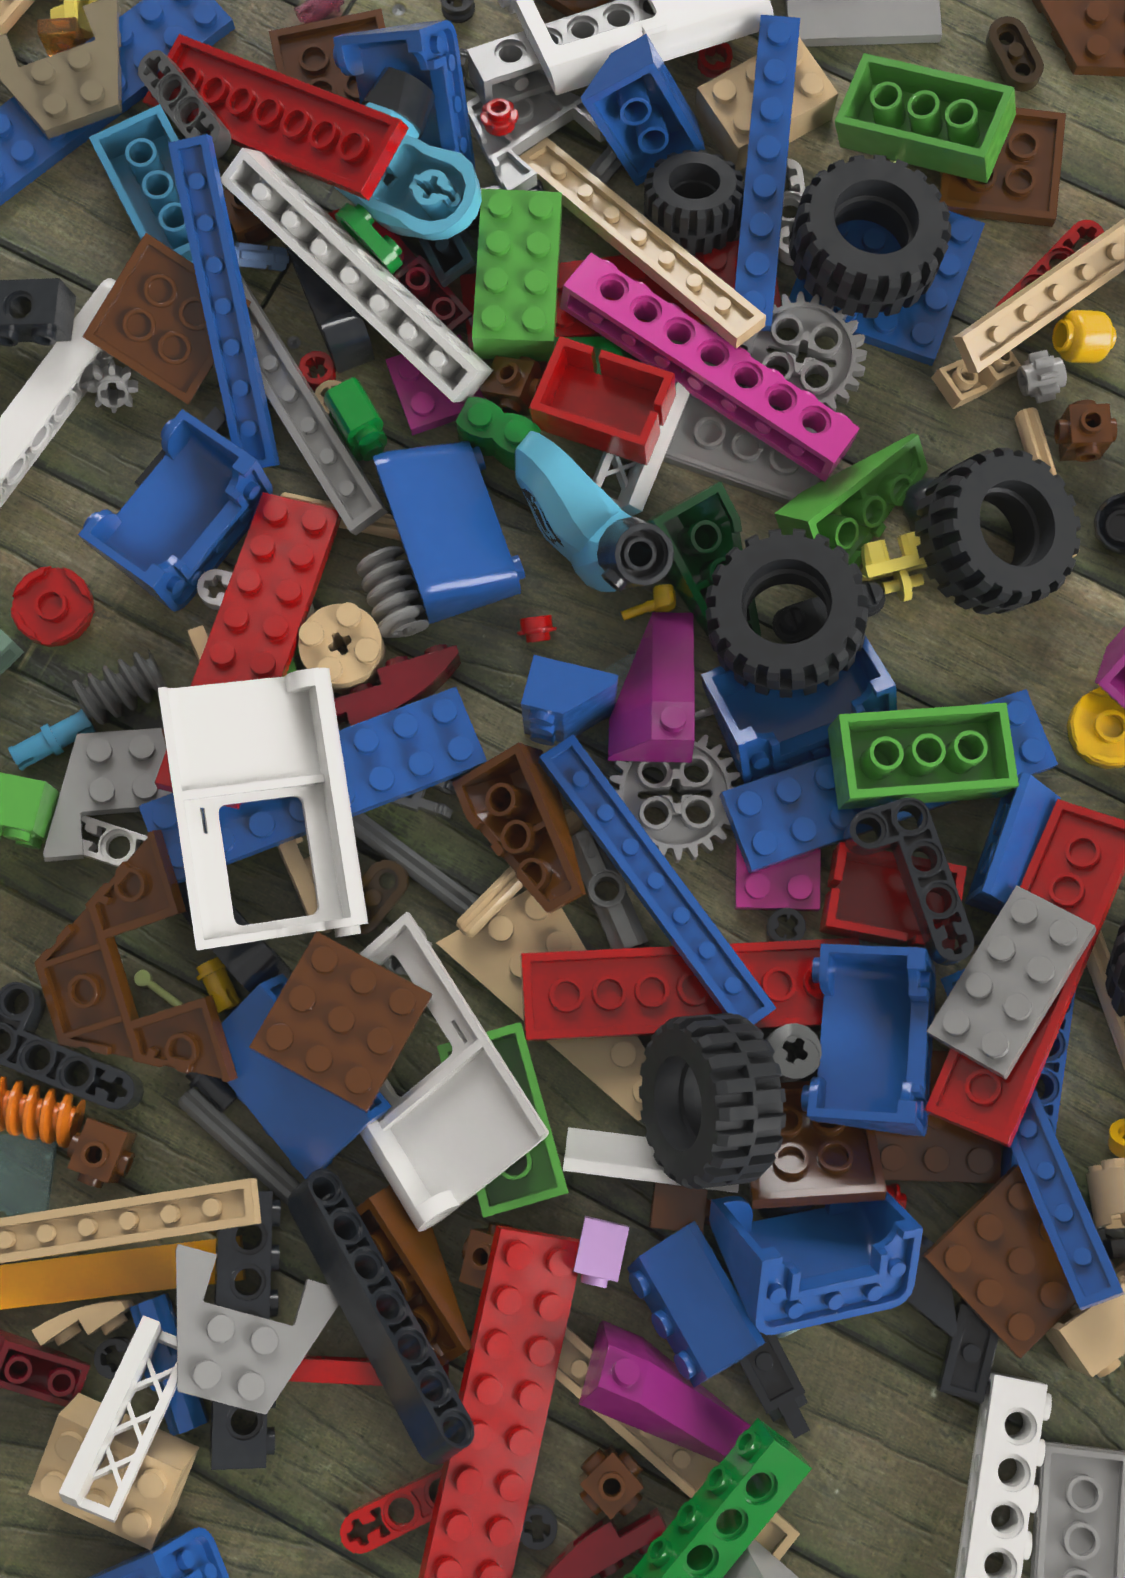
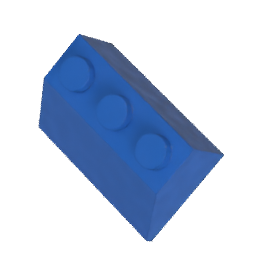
M647 33L612 52L581 96L582 103L636 186L645 182L648 170L654 168V163L657 160L667 159L668 154L673 152L680 154L683 153V150H691L692 152L705 150L699 122Z
M534 655L521 701L524 734L531 735L530 740L536 743L552 746L555 741L562 742L573 734L576 737L610 717L616 704L618 675Z
M1021 772L1018 775L1019 786L1006 796L1000 797L965 900V904L997 916L1016 885L1020 887L1057 799H1061V797L1039 780L1025 772Z
M695 1221L640 1255L627 1267L630 1273L629 1282L633 1291L639 1298H644L652 1312L651 1320L656 1332L663 1339H667L675 1353L674 1362L679 1373L685 1379H689L693 1387L700 1385L734 1365L766 1343L758 1329L747 1316L740 1297Z

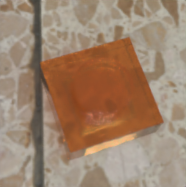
M76 17L37 20L38 35L48 56L86 43Z

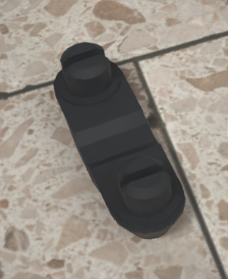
M862 581V584L867 587L868 617L879 613L884 607L885 593L878 583ZM820 597L786 606L778 610L774 615L772 621L773 631L777 637L787 642L811 637L826 622V605Z

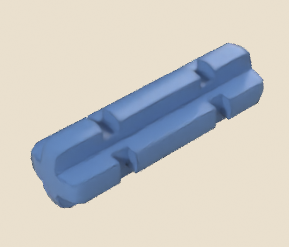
M235 243L239 267L266 269L268 266L269 270L283 271L286 269L287 263H289L287 249L269 246L268 250L267 245Z

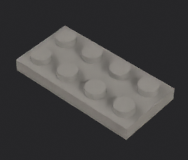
M1016 885L926 1032L930 1037L1006 1080L1096 932L1095 925Z

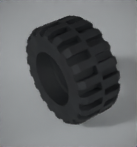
M864 155L852 156L849 158L848 163H845L843 159L830 164L827 171H819L812 178L811 184L805 188L790 233L789 255L794 262L793 270L799 280H806L804 288L813 297L818 294L822 298L821 303L832 309L834 305L843 309L842 314L854 316L855 312L863 313V318H877L879 312H884L885 316L899 313L902 306L910 308L918 302L921 295L926 294L932 285L949 247L951 224L948 219L950 213L947 204L944 201L939 202L942 194L934 183L929 186L926 183L927 176L918 169L915 172L908 169V163L899 159L896 160V163L887 161L886 156L873 155L872 159H865ZM852 220L874 222L891 232L899 242L901 249L888 254H873L862 251L843 238L837 225Z
M996 448L992 451L985 450L942 472L939 478L933 480L925 490L926 497L920 500L917 515H920L921 519L915 522V536L920 537L921 543L916 546L919 559L924 557L927 568L924 570L930 580L935 578L939 583L937 589L946 598L950 596L955 597L954 603L965 610L973 608V611L978 614L988 615L993 612L1001 614L1048 597L1049 593L1057 591L1064 584L1065 576L1070 575L1075 566L1076 559L1072 556L1079 553L1081 539L1076 538V531L1081 529L1079 516L1075 517L1073 507L1076 506L1072 494L1067 495L1063 486L1066 483L1060 475L1056 474L1053 476L1049 472L1051 467L1041 459L1033 461V455L1025 451L1017 450L1013 452L1010 448ZM983 500L996 506L1010 523L1015 540V551L1011 564L997 557L985 542L980 527V508Z
M781 528L768 530V538L760 540L758 535L755 534L745 539V549L742 551L738 547L731 549L725 555L726 565H717L713 572V585L708 586L706 593L707 610L705 612L709 640L713 651L718 654V661L725 671L732 670L734 672V680L744 687L750 682L755 685V692L768 696L770 689L780 690V698H792V690L803 689V693L806 696L816 693L817 685L822 682L828 687L839 679V672L841 670L848 671L855 662L856 652L861 651L867 628V587L862 584V573L857 564L852 563L849 565V554L841 546H836L834 550L830 549L829 538L817 534L815 539L807 538L806 530L793 528V535H781ZM781 584H794L811 590L821 598L826 605L827 618L824 626L809 639L794 644H778L763 639L749 627L747 621L748 606L758 594L770 587Z
M721 1013L681 1016L669 1019L651 1036L652 1041L647 1044L644 1052L646 1060L641 1064L642 1086H639V1099H642L643 1110L640 1111L642 1123H645L647 1129L645 1136L648 1145L654 1149L655 1153L653 1156L657 1164L664 1167V1173L676 1183L689 1189L728 1186L755 1181L773 1164L776 1159L774 1153L781 1148L783 1137L780 1134L781 1129L785 1127L786 1114L783 1113V1102L786 1101L785 1088L781 1089L779 1077L782 1076L780 1066L773 1059L775 1052L770 1042L763 1039L764 1033L752 1024L751 1021L738 1014Z

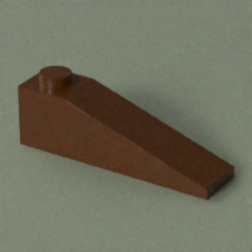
M517 743L455 780L452 784L469 823L475 829L480 830L492 844L490 847L499 857L505 859L516 872L517 879L547 913H553L585 895L586 892L559 790L538 763L539 756L544 754L543 750Z
M391 1185L357 1206L356 1210L438 1360L444 1366L471 1348V1342L433 1228L430 1227L418 1232Z

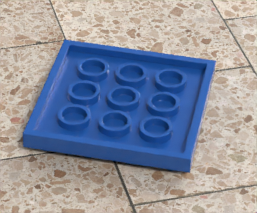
M949 211L950 217L948 221L951 224L949 247L926 294L921 295L918 302L910 308L902 306L899 313L885 316L884 312H879L877 318H863V313L856 312L854 316L847 315L845 323L853 320L859 322L857 330L852 335H864V343L932 366L985 223ZM852 220L837 225L843 238L862 251L873 254H888L901 249L899 242L893 234L874 222ZM796 278L789 297L791 303L797 301L798 293L801 291L804 294L805 302H811L813 296L804 288L805 279L799 280ZM820 297L819 305L825 306L821 303L822 298ZM836 306L833 308L835 313L841 310V308Z

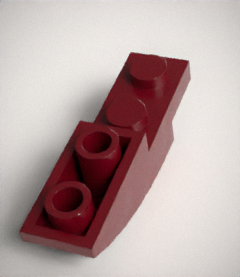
M376 221L372 224L382 237L388 235L402 250V254L399 257L403 264L393 273V276L453 332L472 317L471 312L448 286L444 288L440 284L434 270L421 255L416 257L396 233L388 231Z
M439 644L426 649L424 655L408 659L407 656H399L386 661L385 667L377 669L381 685L374 686L372 683L361 684L350 689V694L334 699L338 725L349 722L350 726L432 696L461 664L457 645L448 647L447 644Z
M0 1330V1388L64 1407L78 1393H81L91 1367L89 1363L48 1346H40L39 1343Z
M657 1507L619 1530L614 1520H610L608 1516H605L569 1543L551 1562L540 1578H593L592 1576L599 1573L601 1578H605L624 1565L622 1560L624 1557L636 1550L639 1551L640 1555L646 1554L653 1540L660 1537L666 1530V1523Z

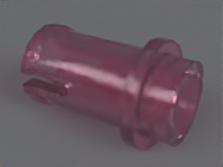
M306 0L300 6H296L294 12L299 21L306 24L321 21L333 11L338 14L341 11L340 6L345 2L344 0Z

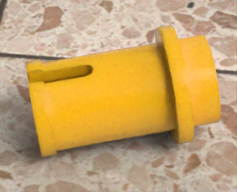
M216 957L196 968L199 973L196 979L198 982L203 981L209 996L213 995L218 1014L241 1004L242 1000L239 998L226 971L227 967Z

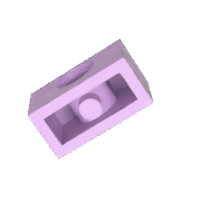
M589 1216L584 1217L573 1272L581 1274L580 1282L607 1288L608 1280L618 1282L629 1231L627 1225Z

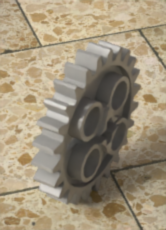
M801 291L798 293L795 303H791L788 296L783 294L781 306L777 307L774 304L771 332L758 331L739 347L745 349L752 358L768 368L774 365L784 367L787 370V375L784 376L787 381L801 390L811 392L817 397L818 401L836 412L835 400L837 399L841 403L847 404L850 396L845 389L857 392L860 383L854 377L864 376L865 367L858 364V362L866 360L867 351L856 348L864 344L865 336L861 334L852 335L857 330L859 322L853 320L845 323L847 315L842 314L843 309L835 313L833 311L834 305L832 309L819 305L820 297L818 294L812 298L811 302H805L804 294ZM790 328L797 333V336L790 341H784L776 333L780 329ZM820 337H830L835 341L836 345L829 350L819 348L815 341ZM774 348L777 352L768 353L767 349ZM799 352L807 354L803 363L796 362ZM835 362L836 366L829 367L826 363ZM819 374L824 377L826 384L819 388H813L806 383L805 379L809 375ZM771 405V407L776 410L781 409L778 406Z
M706 734L698 742L694 741L692 763L616 761L614 768L622 775H612L609 778V783L619 789L615 791L661 853L665 856L666 851L672 852L675 863H679L684 851H687L692 861L696 860L698 857V847H701L708 854L712 853L714 848L711 839L713 838L723 844L727 838L721 827L732 830L719 795L723 791L735 788L731 785L738 781L741 775L738 772H727V769L733 762V758L729 757L720 760L718 755L722 745L719 744L709 750L706 747L708 742V735ZM689 766H697L703 770L706 778L702 782H691L686 778L684 769ZM648 767H656L662 771L664 780L656 784L649 783L644 779L642 771ZM671 787L677 788L678 794L683 795L679 803H674L672 796L667 795ZM702 791H710L712 793V796L706 798L704 796L692 794L700 793ZM644 792L646 794L661 796L649 797L648 799H640L638 797V794ZM692 806L701 807L707 814V821L701 824L691 822L686 816V809ZM651 807L659 808L665 813L666 821L659 825L651 824L645 819L644 811Z

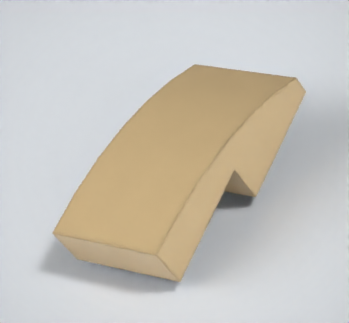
M1010 350L979 373H969L963 359L939 368L931 379L952 409H955L1016 376L1018 367L1021 364Z
M116 1299L87 1305L60 1314L31 1331L40 1346L54 1340L58 1346L64 1344L82 1331L78 1325L80 1323L87 1335L102 1330L106 1336L128 1321L125 1313L130 1311L129 1307L135 1304L132 1299Z

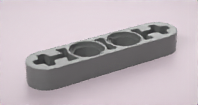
M153 50L147 53L140 61L138 67V75L141 81L186 139L204 135L209 130L213 137L216 158L222 157L231 144L229 130L175 62L160 50ZM159 69L165 75L161 79L158 78L157 74ZM178 86H181L180 93L177 95V97L169 101L170 95L174 91V89ZM199 108L196 118L187 124L190 113Z

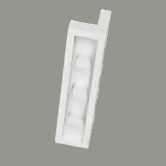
M679 382L675 383L676 397L664 426H660V436L648 465L633 461L622 466L619 456L603 452L592 479L601 488L605 477L616 474L621 492L618 500L611 499L622 511L630 516H634L644 509L690 394ZM612 462L614 469L608 471ZM630 469L626 477L625 470Z
M568 1127L563 1171L681 1186L664 1173V1167L657 1164L653 1156L655 1153L654 1149L648 1145L646 1137ZM739 1184L703 1189L738 1193Z
M143 1315L59 1491V1495L64 1503L115 1523L177 1388V1362L174 1367L158 1374L155 1373L151 1363V1358L158 1343L177 1350V1336L162 1331L159 1321ZM148 1367L151 1377L141 1381L145 1373V1370ZM168 1379L162 1392L159 1382ZM154 1385L159 1398L155 1410L136 1418L130 1403L135 1392ZM126 1411H128L131 1420L121 1424ZM149 1421L142 1436L139 1425ZM134 1428L139 1442L135 1453L115 1462L110 1450L114 1437ZM107 1454L110 1465L99 1469ZM128 1466L121 1481L118 1470ZM113 1472L118 1490L110 1507L87 1499L86 1496L93 1481Z

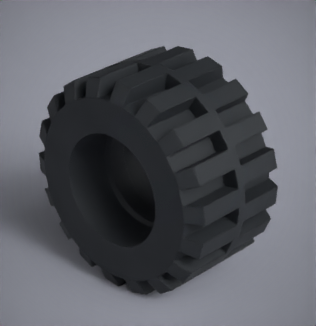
M683 150V153L680 154L673 152L667 155V159L657 160L654 163V168L648 170L644 185V217L694 256L698 252H702L705 255L712 253L714 248L720 250L726 247L727 241L732 242L735 239L737 231L740 230L744 194L743 176L740 170H735L736 165L730 160L724 161V156L717 153L711 155L705 150H699V152Z

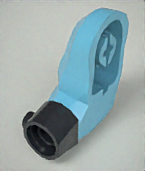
M386 67L362 101V105L401 119L409 129L369 201L337 187L335 188L355 206L357 204L362 205L378 224L392 233L432 241L449 239L468 228L478 215L482 202L479 180L473 164L462 153L429 146L418 139L423 135L435 95L426 84L407 72Z
M530 431L515 450V478L544 538L571 562L576 574L587 586L600 592H621L623 589H633L657 583L665 577L673 561L672 540L658 526L637 517H631L622 511L576 462L554 442L538 432Z

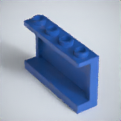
M282 973L259 984L221 1023L238 1076L237 1079L227 1083L235 1091L237 1098L248 1107L260 1122L266 1134L273 1138L289 1158L291 1165L306 1179L315 1170L327 1168L333 1162L332 1159L369 1124L384 1115L392 1106L379 1091L371 1108L366 1113L250 1050L249 1046L288 981Z

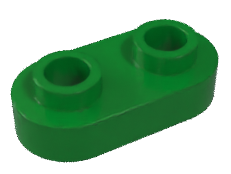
M346 203L335 214V218L340 226L392 275L403 264L399 257L402 254L401 248L388 235L382 237L372 226L375 220L362 205L357 204L353 207Z

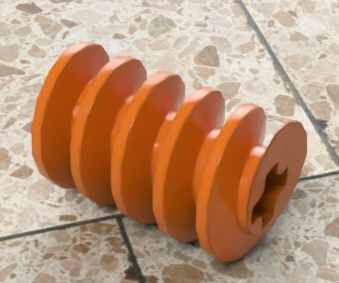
M0 1076V1132L6 1129L9 1135L13 1136L23 1133L25 1138L29 1140H35L40 1136L42 1143L52 1144L54 1141H57L59 1147L68 1148L73 1136L81 1129L86 1100L82 1099L77 1107L73 1106V1094L67 1092L62 1101L57 1102V1089L50 1088L43 1099L40 1098L41 1088L38 1084H33L28 1094H24V1081L17 1080L10 1091L7 1090V1077Z

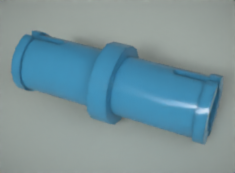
M80 709L79 712L52 726H49L48 723L40 727L41 732L14 746L8 747V750L16 765L23 771L26 767L52 753L56 756L63 753L64 747L75 742L77 734L94 733L96 731L84 711Z

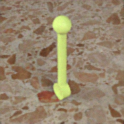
M140 970L135 974L134 981L138 986L148 987L173 1007L184 1004L154 982L150 972Z

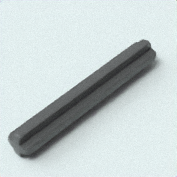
M362 813L352 817L356 837L385 859L394 860L402 864L410 878L459 915H462L477 900L476 897L366 814Z
M190 1088L178 1101V1106L288 1206L290 1193L300 1183L226 1115L221 1113L197 1089Z

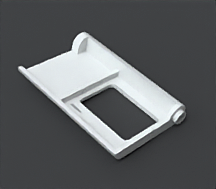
M498 0L501 8L506 7L509 13H516L555 95L588 86L612 52L646 33L664 62L759 32L761 15L774 16L770 0H648L655 13V16L565 45H557L553 42L533 0Z
M329 668L298 670L284 677L180 688H158L196 950L332 929L335 931V938L361 934L360 925L368 924ZM297 797L301 800L317 911L309 916L239 925L235 922L219 809L224 805Z
M406 912L359 954L380 966L393 955L396 956L412 983L432 993V998L427 1007L451 1043L452 1054L402 1097L396 1094L390 1082L386 1079L380 1092L392 1107L380 1118L369 1124L360 1132V1135L417 1231L420 1232L434 1226L449 1216L548 1136L549 1131L409 912Z

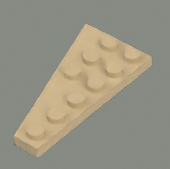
M528 890L512 898L475 937L469 938L460 930H457L436 942L444 952L523 1021L521 953L586 950L563 909L560 908L553 913H547ZM638 1036L546 1040L637 1122L642 1119L640 1112L643 1110L642 1099H639V1086H642L640 1070L641 1064L646 1060V1056L644 1055L645 1048Z

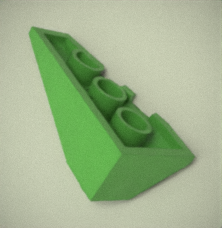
M912 433L834 474L826 482L821 481L802 491L774 513L779 529L781 528V534L793 535V528L806 530V537L810 539H815L817 534L830 539V549L834 550L836 546H841L849 554V565L855 563L859 567L862 563L861 547L869 543L873 536L880 537L886 529L883 523L895 506L903 505L905 494L909 487L919 481L928 470L919 435Z

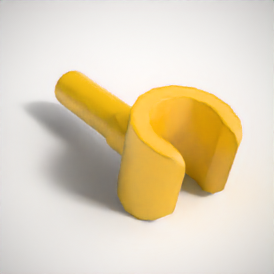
M662 584L653 587V600L621 611L624 621L647 612H671L676 606V595L673 585Z

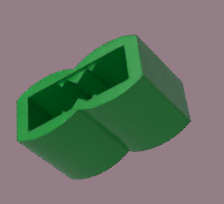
M351 377L327 390L324 402L330 411L329 417L356 461L373 460L372 456L384 451L387 444V436L383 431V421L357 378Z
M468 397L456 419L458 440L460 442L469 441L472 448L479 446L483 456H494L503 466L514 471L515 450L530 431L541 434V429L529 418L519 414L504 413L495 403L480 397Z

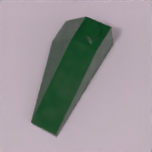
M721 481L645 520L658 526L672 540L673 561L666 575L708 638L709 633L705 612L707 610L706 593L708 586L713 585L712 574L717 565H726L725 555L731 549L738 547L741 551L743 550L740 532H742L741 520ZM754 598L747 608V621L749 627L762 637Z

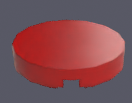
M40 567L26 574L16 585L12 595L14 599L11 607V617L18 630L33 643L47 647L64 646L78 639L90 626L94 614V598L87 583L75 572L67 568Z

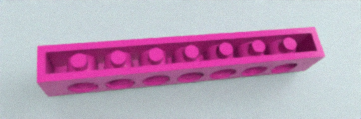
M590 253L563 285L561 309L643 363L675 373V383L679 382L690 394L822 481L826 482L851 448L860 428L853 424L846 415L833 411L818 401L817 397L811 392L801 390L790 383L779 371L768 368L752 358L745 349L741 347L734 348L725 339L718 336L708 325L700 324L686 315L676 304L668 303L651 292L644 283L634 281L620 272L612 262L602 260L593 253ZM606 297H610L615 300H608L606 299ZM638 319H645V320H647V321H649V322H642V321H639ZM671 340L679 341L682 344H675ZM704 362H710L716 366H709ZM738 384H744L749 388H742ZM771 405L778 406L783 411L776 410L772 408ZM804 427L812 428L817 433H811L807 431Z

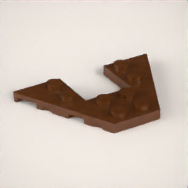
M1032 0L1038 13H1043L1051 26V36L1057 47L1065 53V61L1073 75L1125 77V0Z
M153 830L147 833L146 836L148 838L128 861L122 862L119 865L114 877L108 883H104L85 904L86 909L78 918L62 930L57 936L55 944L51 948L46 949L34 962L60 1045L73 1048H89L95 1053L120 1055L133 1058V1061L157 1067L168 1066L175 1068L179 1072H194L221 1078L223 1082H229L237 1079L238 1076L213 995L139 1018L114 936L187 912L162 830Z

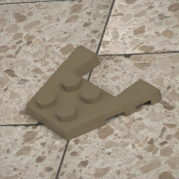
M98 0L82 6L95 37L94 41L21 67L18 65L6 33L0 35V84L12 94L20 107L48 139L122 113V78L119 60V47H121L119 17H121V8L117 0Z

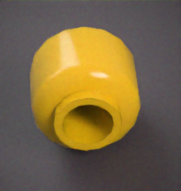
M1071 310L1056 323L1052 335L1053 346L1065 361L1071 363H1098L1107 356L1110 349L1115 345L1116 330L1112 325L1111 319L1104 312Z

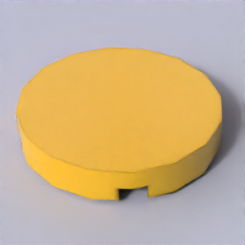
M1098 687L1082 696L1071 709L1067 722L1068 738L1076 754L1087 763L1103 769L1122 768L1125 766V710Z

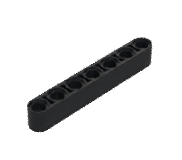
M317 1169L290 1193L288 1197L289 1211L418 1453L430 1464H443L472 1443L474 1438L472 1420L341 1180L330 1170Z

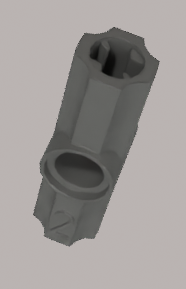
M588 829L574 834L571 839L588 900L596 912L611 949L639 948L647 944L649 941L626 891L624 879ZM601 882H611L617 887L619 894L612 901H602L595 894L596 886Z

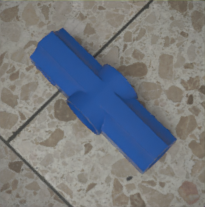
M168 1293L129 1307L136 1330L144 1315L159 1321L162 1331L177 1336V1317L175 1316ZM158 1343L151 1358L156 1374L175 1366L177 1362L176 1349ZM148 1367L144 1373L146 1379L151 1377ZM168 1379L159 1382L162 1392ZM154 1385L149 1386L152 1391H156ZM176 1388L164 1414L168 1430L173 1436L192 1430L210 1421L202 1398L178 1392Z

